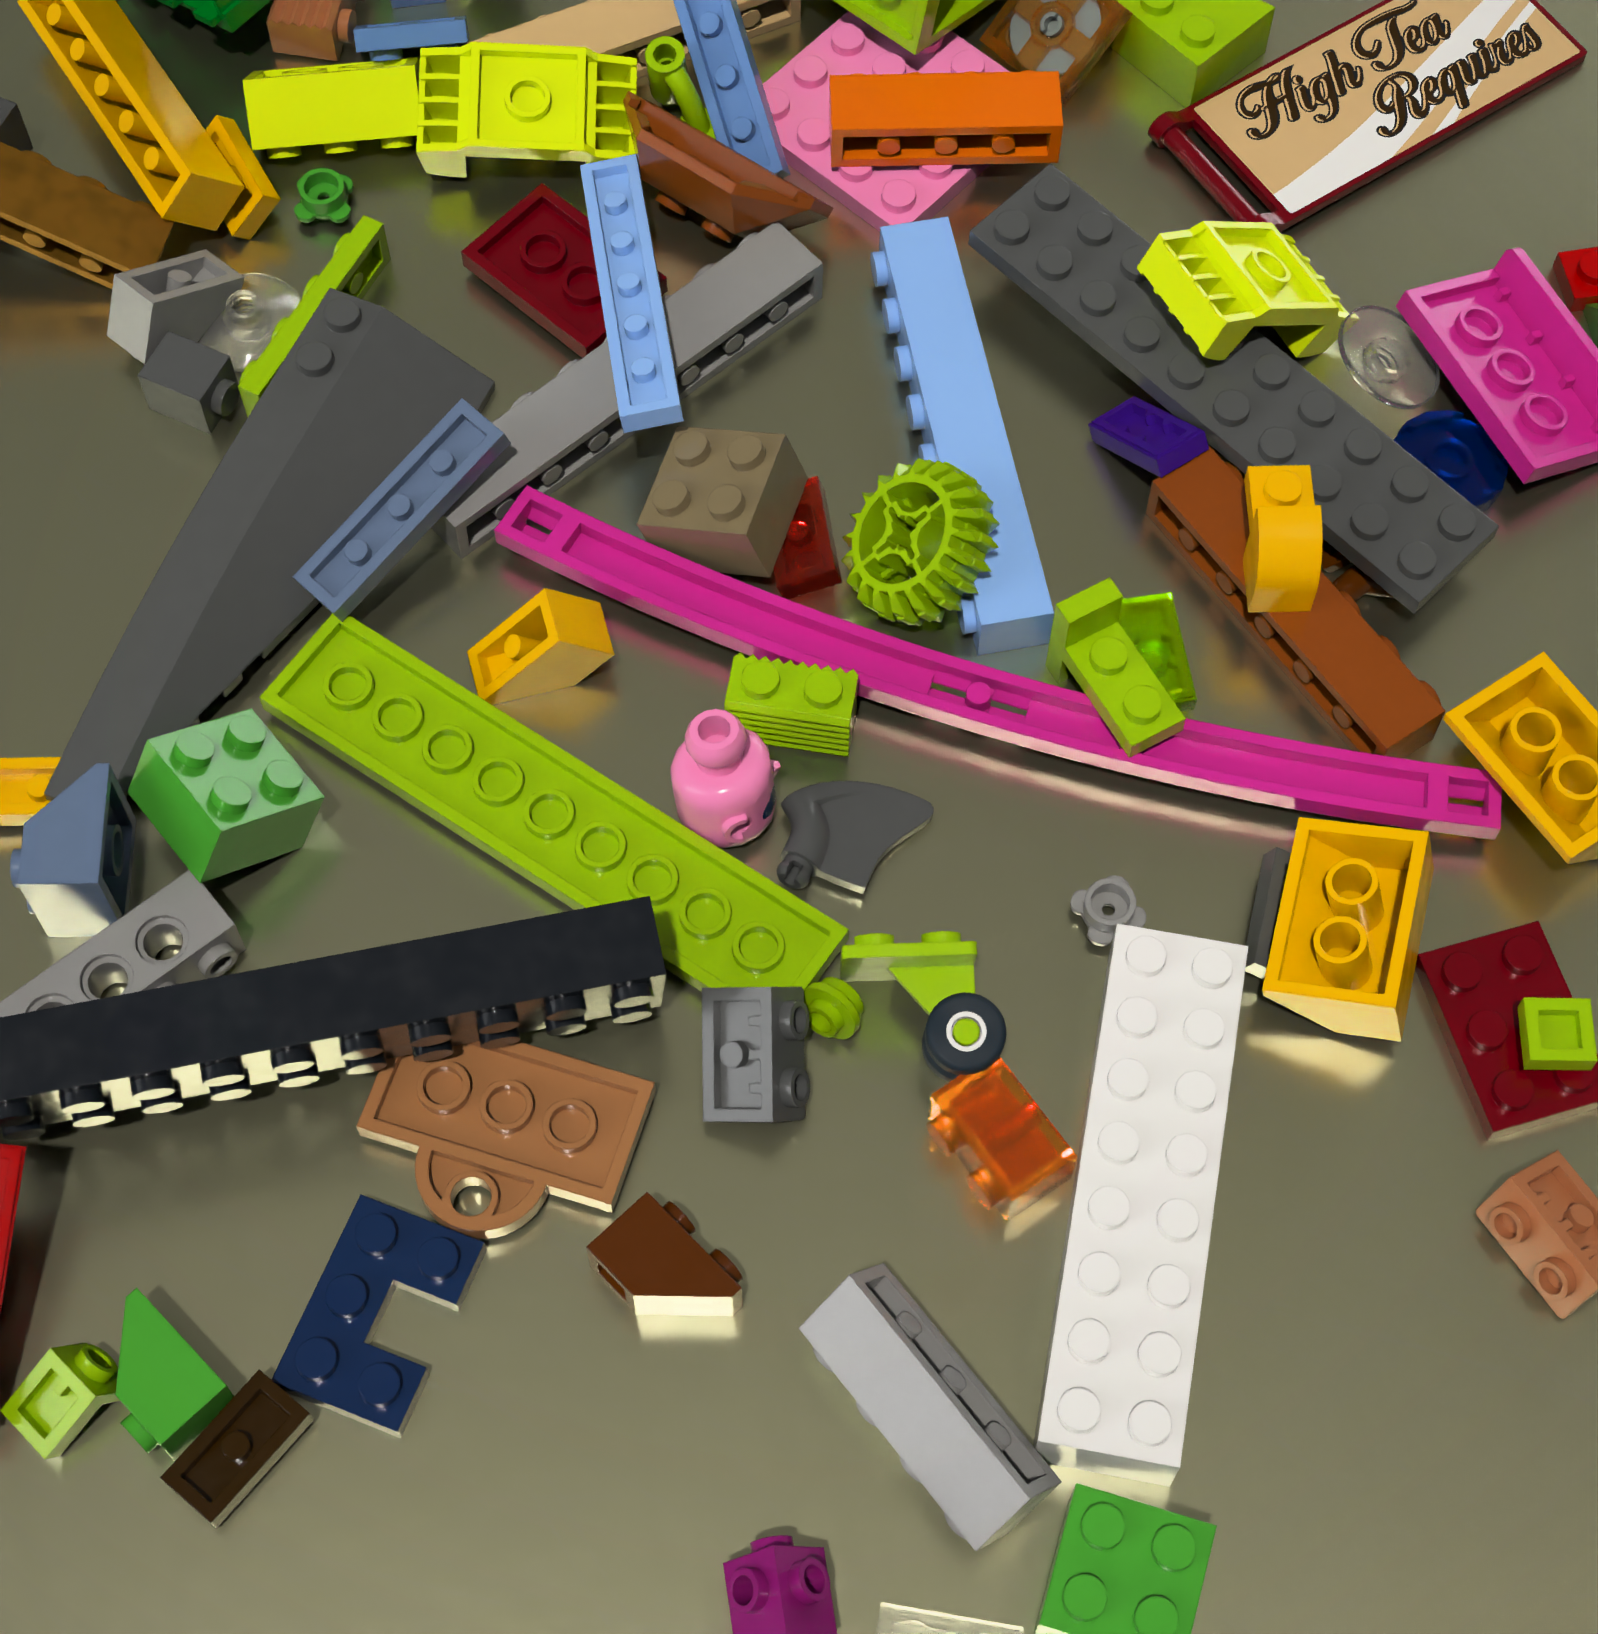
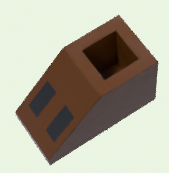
M648 1192L586 1246L590 1267L636 1315L734 1316L743 1307L742 1287L738 1284L743 1280V1277L737 1267L718 1249H714L708 1254L691 1237L696 1230L688 1217L670 1201L661 1206Z

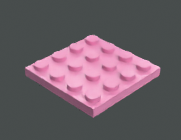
M847 11L764 82L763 87L787 164L880 232V227L931 219L991 164L831 167L829 131L830 75L1010 71L953 31H950L923 51L914 55Z

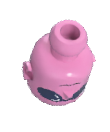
M720 709L706 710L695 716L688 724L684 736L685 741L676 750L671 764L670 775L678 817L685 827L717 847L741 846L757 838L772 821L777 801L774 778L781 769L779 761L770 759L769 748L757 733L746 729L737 716Z

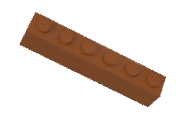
M1209 446L1207 451L1162 478L1158 477L1152 481L1146 509L1148 517L1352 751L1404 759L1433 740L1446 711L1441 706L1436 691L1427 682L1418 680L1401 661L1395 645L1387 637L1378 635L1361 616L1360 609L1355 600L1345 591H1339L1324 575L1322 569L1311 611L1248 612L1243 568V555L1250 534L1245 483L1241 473L1232 463L1224 462Z

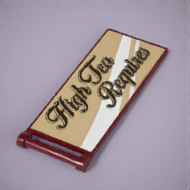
M1384 0L1180 111H1167L1161 114L1150 125L1148 136L1159 148L1167 147L1235 222L1273 223L1281 233L1297 222L1581 64L1586 57L1587 50L1536 0ZM1193 127L1272 213L1259 214L1185 132Z

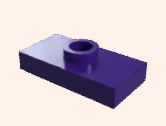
M1135 396L1088 424L1093 442L1160 478L1209 449L1204 430Z

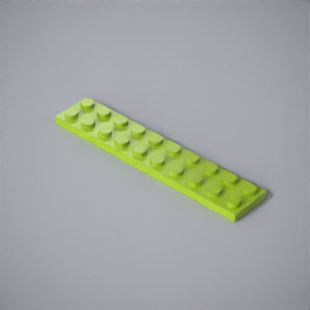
M331 614L259 697L265 711L572 909L577 910L650 896L665 969L701 992L702 988L802 987L805 990L810 984L818 982L841 951L842 946L849 940V929L350 615L341 622L336 616Z

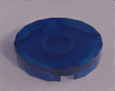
M1452 410L1428 411L1408 420L1398 431L1394 441L1481 512L1487 511L1502 492L1509 463L1479 422L1475 424L1470 420L1463 419L1464 413Z

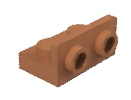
M1556 1150L1508 1178L1476 1209V1215L1559 1318L1564 1319L1598 1293V1198L1563 1155Z

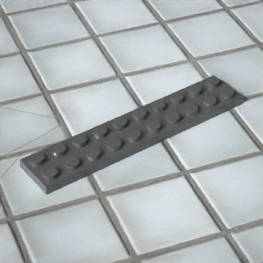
M1051 163L970 230L969 246L1173 415L1204 430L1208 444L1244 474H1246L1248 466L1310 465L1315 505H1321L1323 539L1413 614L1428 602L1495 537L1499 528L1498 524L1254 327L1225 360H1212L1203 357L1192 337L1183 331L1184 327L1175 315L1168 311L1169 307L1161 296L1155 294L1153 291L1154 287L1137 270L1138 264L1151 244Z

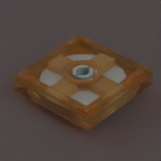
M1007 0L979 40L1019 72L1025 70L1059 71L1061 104L1065 107L1133 13L1116 0Z

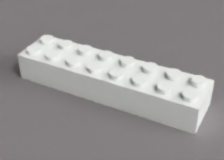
M1118 923L1116 925L1108 956L1033 1447L1047 1464L1170 1487L1180 1469L1248 946Z

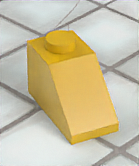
M548 588L541 590L467 651L477 694L491 705L575 686L615 655L600 602Z

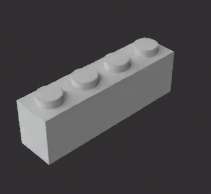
M884 1263L850 1274L799 1327L800 1331L812 1344L813 1352L818 1361L838 1377L856 1400V1406L863 1418L880 1430L899 1454L900 1462L905 1471L913 1479L922 1483L944 1511L945 1519L950 1528L957 1535L966 1539L975 1551L1008 1534L1062 1482Z

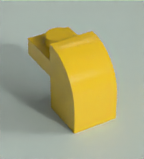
M1310 465L1248 466L1244 483L1250 534L1243 555L1248 612L1311 611L1320 580L1323 543L1321 505H1315Z

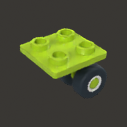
M954 931L924 933L921 935V943H894V935L870 933L855 936L854 945L842 946L840 959L841 980L844 982L897 980L929 1015L922 1037V1052L927 1065L934 1074L950 1083L969 1084L984 1078L996 1065L1006 1042V1024L1000 1010L994 1003L981 995L975 994L974 963L977 958L976 941H961V933Z

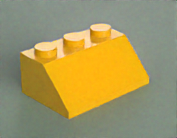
M1543 651L1445 713L1443 720L1567 864L1598 859V712Z
M1299 817L1264 977L1263 996L1335 1033L1401 1042L1434 871L1429 831Z

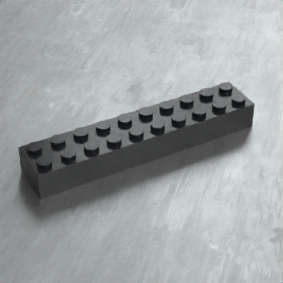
M650 896L0 1017V1134L3 1133V1139L5 1140L29 1139L44 1134L46 1132L45 1125L72 1120L75 1127L96 1126L114 1120L115 1111L141 1107L142 1112L146 1114L164 1113L181 1108L183 1106V1098L210 1093L212 1100H231L250 1094L252 1092L251 1085L278 1080L280 1087H298L318 1081L320 1079L319 1072L346 1067L347 1074H365L385 1068L387 1066L386 1059L413 1054L415 1061H432L452 1055L454 1053L453 1046L480 1041L481 1048L493 1049L517 1043L520 1041L519 1033L546 1028L547 1035L561 1036L585 1029V1021L612 1016L614 1023H629L645 1019L652 1015L651 1008L661 1006L666 979V970Z

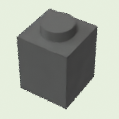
M167 331L137 375L149 409L208 434L213 432L222 416H228L234 410L240 395L239 384L229 355L170 331Z

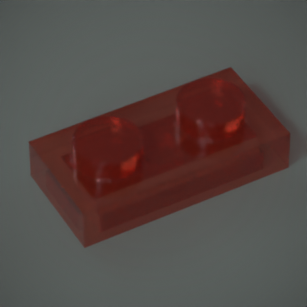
M818 476L807 479L800 502L774 565L777 589L781 596L788 600L842 583L826 493Z

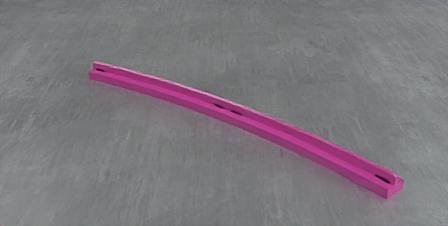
M526 485L494 529L496 543L571 580L660 620L751 656L754 654L759 660L765 656L771 662L779 658L783 664L792 660L795 665L804 662L808 668L816 663L820 669L829 665L833 671L841 667L845 673L854 669L858 674V696L987 737L1155 781L1311 813L1492 840L1496 839L1501 829L1502 787L1487 770L1346 750L1249 732L1188 718L1185 720L1183 731L1129 758L1085 693L948 655L804 606L653 545ZM529 519L551 530L550 534L548 535L526 524V520ZM932 683L966 692V698L931 688ZM991 701L1026 710V716L991 706ZM1448 797L1483 801V805L1479 807L1448 803Z

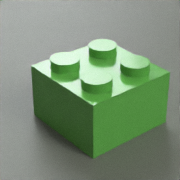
M252 708L147 739L127 791L199 883L302 848L325 798Z
M1076 1483L1068 1501L1034 1634H1191L1217 1525Z

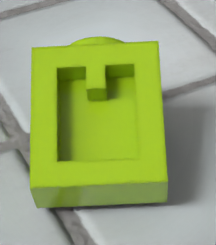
M78 1343L52 1347L46 1352L0 1411L45 1460L59 1457L102 1404L120 1401L115 1395L118 1375L116 1373L118 1369L117 1364L107 1352L92 1344Z

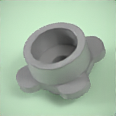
M1112 875L1094 882L1088 890H1077L1071 898L1070 908L1074 914L1080 915L1088 927L1087 938L1094 945H1110L1117 923L1141 928L1145 925L1146 912L1143 908L1136 906V896L1127 880L1123 877ZM1105 906H1110L1114 909V913L1106 915L1102 909Z

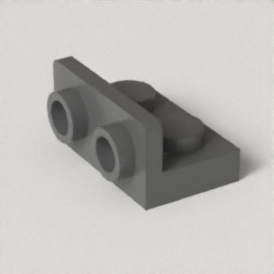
M802 987L702 988L703 1122H784L803 1120L805 1118V1105L810 1095V1079L805 1070L804 1038L809 1029V1012L804 1003V990Z

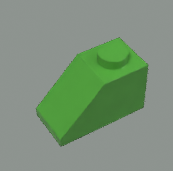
M134 1289L125 1300L115 1393L117 1398L129 1410L130 1414L120 1423L148 1454L160 1445L175 1462L230 1402L234 1395L220 1377L139 1289Z

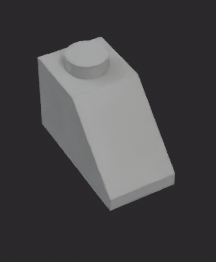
M207 249L114 274L107 336L144 365L167 331L198 342L242 289L244 276Z

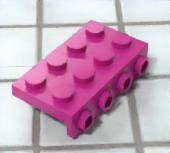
M1516 247L1506 250L1493 269L1405 290L1396 308L1523 484L1598 463V348L1522 248Z

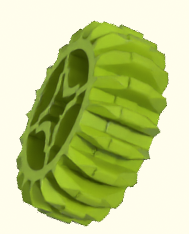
M918 458L913 466L897 463L893 477L890 475H878V489L874 493L862 492L865 501L864 507L860 513L849 514L856 523L854 530L842 537L852 549L842 558L841 562L851 571L846 582L852 586L854 591L858 592L857 599L862 601L865 607L878 612L879 616L891 622L898 621L908 625L915 624L921 626L925 620L929 622H942L945 609L961 611V596L964 593H978L974 583L979 573L992 572L984 561L987 553L999 548L993 541V538L988 535L1000 523L989 512L994 502L988 498L985 492L981 491L982 486L977 483L974 477L948 462L942 463L938 460L933 462Z

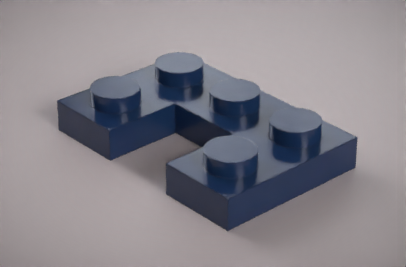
M360 1194L271 1380L289 1394L401 1438L430 1373L427 1367L374 1347L370 1343L396 1288L459 1312L486 1254L485 1243Z

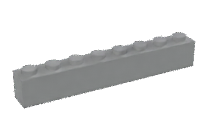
M779 222L770 224L759 233L749 234L739 243L734 251L716 264H707L685 286L672 295L662 296L680 401L822 299L823 262ZM607 337L603 344L582 359H574L568 362L555 378L537 391L523 394L514 402L510 410L491 422L506 435L511 444L431 528L463 559L495 535L494 529L526 485L550 496L638 432H623Z

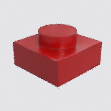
M1598 247L1558 252L1552 267L1569 311H1583L1586 304L1598 303Z

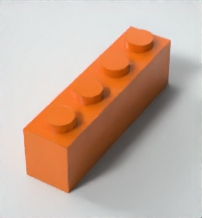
M1025 70L1021 72L969 71L964 73L912 72L907 74L865 75L855 73L850 75H830L829 131L831 167L1058 163L1063 132L1059 71Z

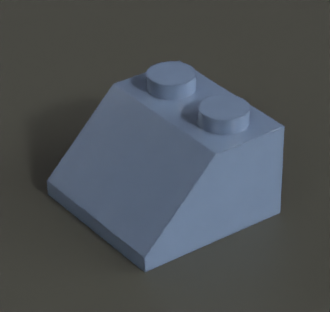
M96 763L25 822L21 848H14L10 860L12 884L15 888H20L26 898L29 913L36 915L48 937H93L128 913L136 818L110 763Z

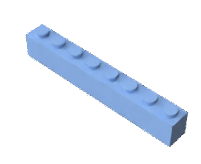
M949 217L880 227L879 251L870 253L871 272L875 287H885L887 298L882 299L883 320L887 334H897L899 346L894 347L895 368L899 382H909L911 395L906 396L909 425L912 431L921 430L924 444H919L918 446L919 458L933 462L937 460L942 463L948 462L974 477L977 483L982 486L981 491L985 492L988 498L994 502L989 512L1000 523L988 535L993 538V541L999 547L985 556L984 561L992 572L978 574L974 581L978 593H964L963 597H961L962 607L961 611H957L962 634L972 633L977 656L1049 644L1054 610Z

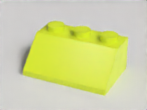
M420 57L253 71L242 80L252 150L267 149L269 159L300 156L302 155L301 146L323 144L324 153L327 154L358 150L357 141L380 139V147L384 149L413 146V136H417Z

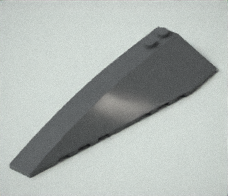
M329 288L216 468L159 567L63 752L44 792L46 799L52 801L96 763H110L125 797L129 795L127 791L147 739L200 724L198 716L220 694L226 697L243 680L242 672L259 655L265 658L316 607L319 601L293 578L294 574L461 398L481 413L495 390V381L386 308Z

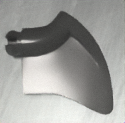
M829 781L801 788L788 795L781 803V807L790 822L791 831L781 853L782 862L776 869L778 879L789 888L801 889L808 885L810 877L818 876L841 887L864 894L877 864L894 847L925 827L932 819L934 807L930 802L918 796L875 783Z

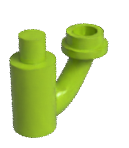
M670 36L655 38L648 44L645 50L651 95L665 107L673 108L679 105L683 114L680 118L681 120L716 139L707 108L703 107L696 88L687 73L683 45L677 39Z

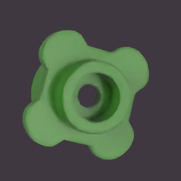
M316 168L308 171L298 180L297 189L300 195V203L295 206L294 212L299 221L310 223L317 219L320 221L331 220L334 223H342L351 216V208L347 204L348 195L354 189L351 178L329 168Z

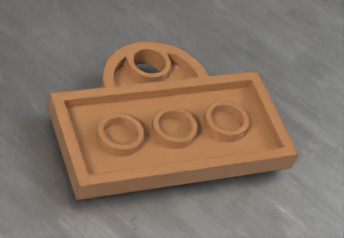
M480 1041L453 1046L454 1053L452 1055L432 1061H415L413 1054L386 1059L387 1066L378 1071L356 1126L359 1135L417 1153L415 1178L419 1193L428 1212L440 1225L475 1239L496 1238L521 1228L538 1213L548 1194L613 1213L656 1092L655 1082L519 1041L512 1045L493 1049L481 1048ZM476 1185L487 1189L491 1193V1201L482 1213L475 1216H465L453 1208L456 1195L465 1187Z

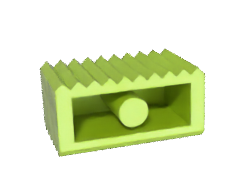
M740 652L733 657L724 709L737 716L746 729L757 733L767 745L848 757L857 712L858 674L854 669L845 673L841 667L833 671L829 665L820 669L816 663L808 668L804 662L795 665L792 660L784 664L779 658L772 662L766 656L758 660L754 654L745 658Z

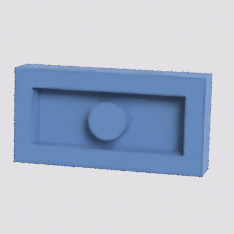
M467 16L357 25L353 29L356 53L369 51L370 61L404 58L402 48L423 46L425 48L458 47V43H466L469 40Z

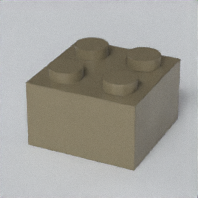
M677 426L636 525L647 542L717 572L770 578L807 484L808 477L786 434Z

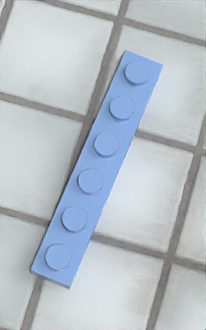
M632 154L580 165L623 432L628 433L683 422L684 418L637 156Z

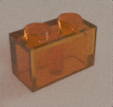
M1000 1056L986 1070L969 1075L961 1074L931 1094L928 1119L930 1121L926 1123L931 1138L946 1156L950 1157L954 1153L970 1173L966 1176V1180L974 1196L988 1210L995 1206L1006 1222L1071 1179L1077 1155Z

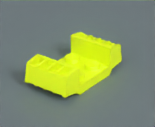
M469 42L461 47L420 48L416 154L427 174L467 178V157L578 161L588 164L635 154L623 100L628 91L634 94L637 93V58L599 54L587 47Z
M1202 221L1187 230L1159 233L1137 266L1140 274L1145 276L1154 287L1153 291L1155 294L1161 296L1169 307L1168 311L1175 315L1184 327L1183 331L1190 335L1198 345V350L1202 356L1208 359L1225 360L1254 326H1272L1296 358L1321 354L1357 321L1354 315L1348 313L1339 302V296L1333 294L1324 283L1325 278L1318 275L1309 264L1310 259L1303 256L1294 245L1296 242L1292 236L1281 234L1273 223Z

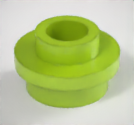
M826 977L821 982L810 984L804 990V1003L809 1012V1027L817 1034L827 1038L848 1039L858 1030L864 1005L859 994L849 984L835 977Z

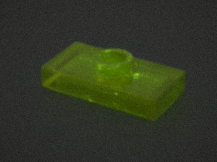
M1172 592L1124 598L1118 620L1119 624L1180 711L1194 710L1197 697Z

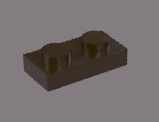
M259 1369L160 1478L217 1529L314 1419L304 1407Z

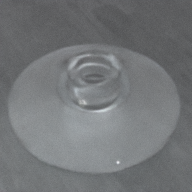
M260 273L241 274L244 276L242 289L232 293L227 298L226 308L197 343L229 355L234 371L242 373L249 362L257 361L271 342L272 333L277 323L282 318L289 317L301 301L297 291L279 278ZM251 310L248 313L241 314V312Z
M1367 305L1354 309L1342 321L1338 332V346L1342 360L1353 379L1369 395L1388 406L1399 409L1421 407L1435 395L1440 382L1439 366L1402 315L1385 307Z

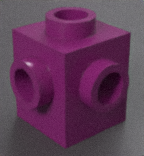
M771 1536L751 1542L750 1554L723 1563L733 1634H837L824 1547L794 1546L792 1536Z

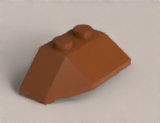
M630 91L627 92L623 103L641 178L643 181L659 189L655 198L659 203L683 216L686 215L689 208L705 216L701 225L703 229L729 243L732 242L735 235L745 238L751 233L761 232L772 223L779 222L790 231L829 218L833 207L654 103Z

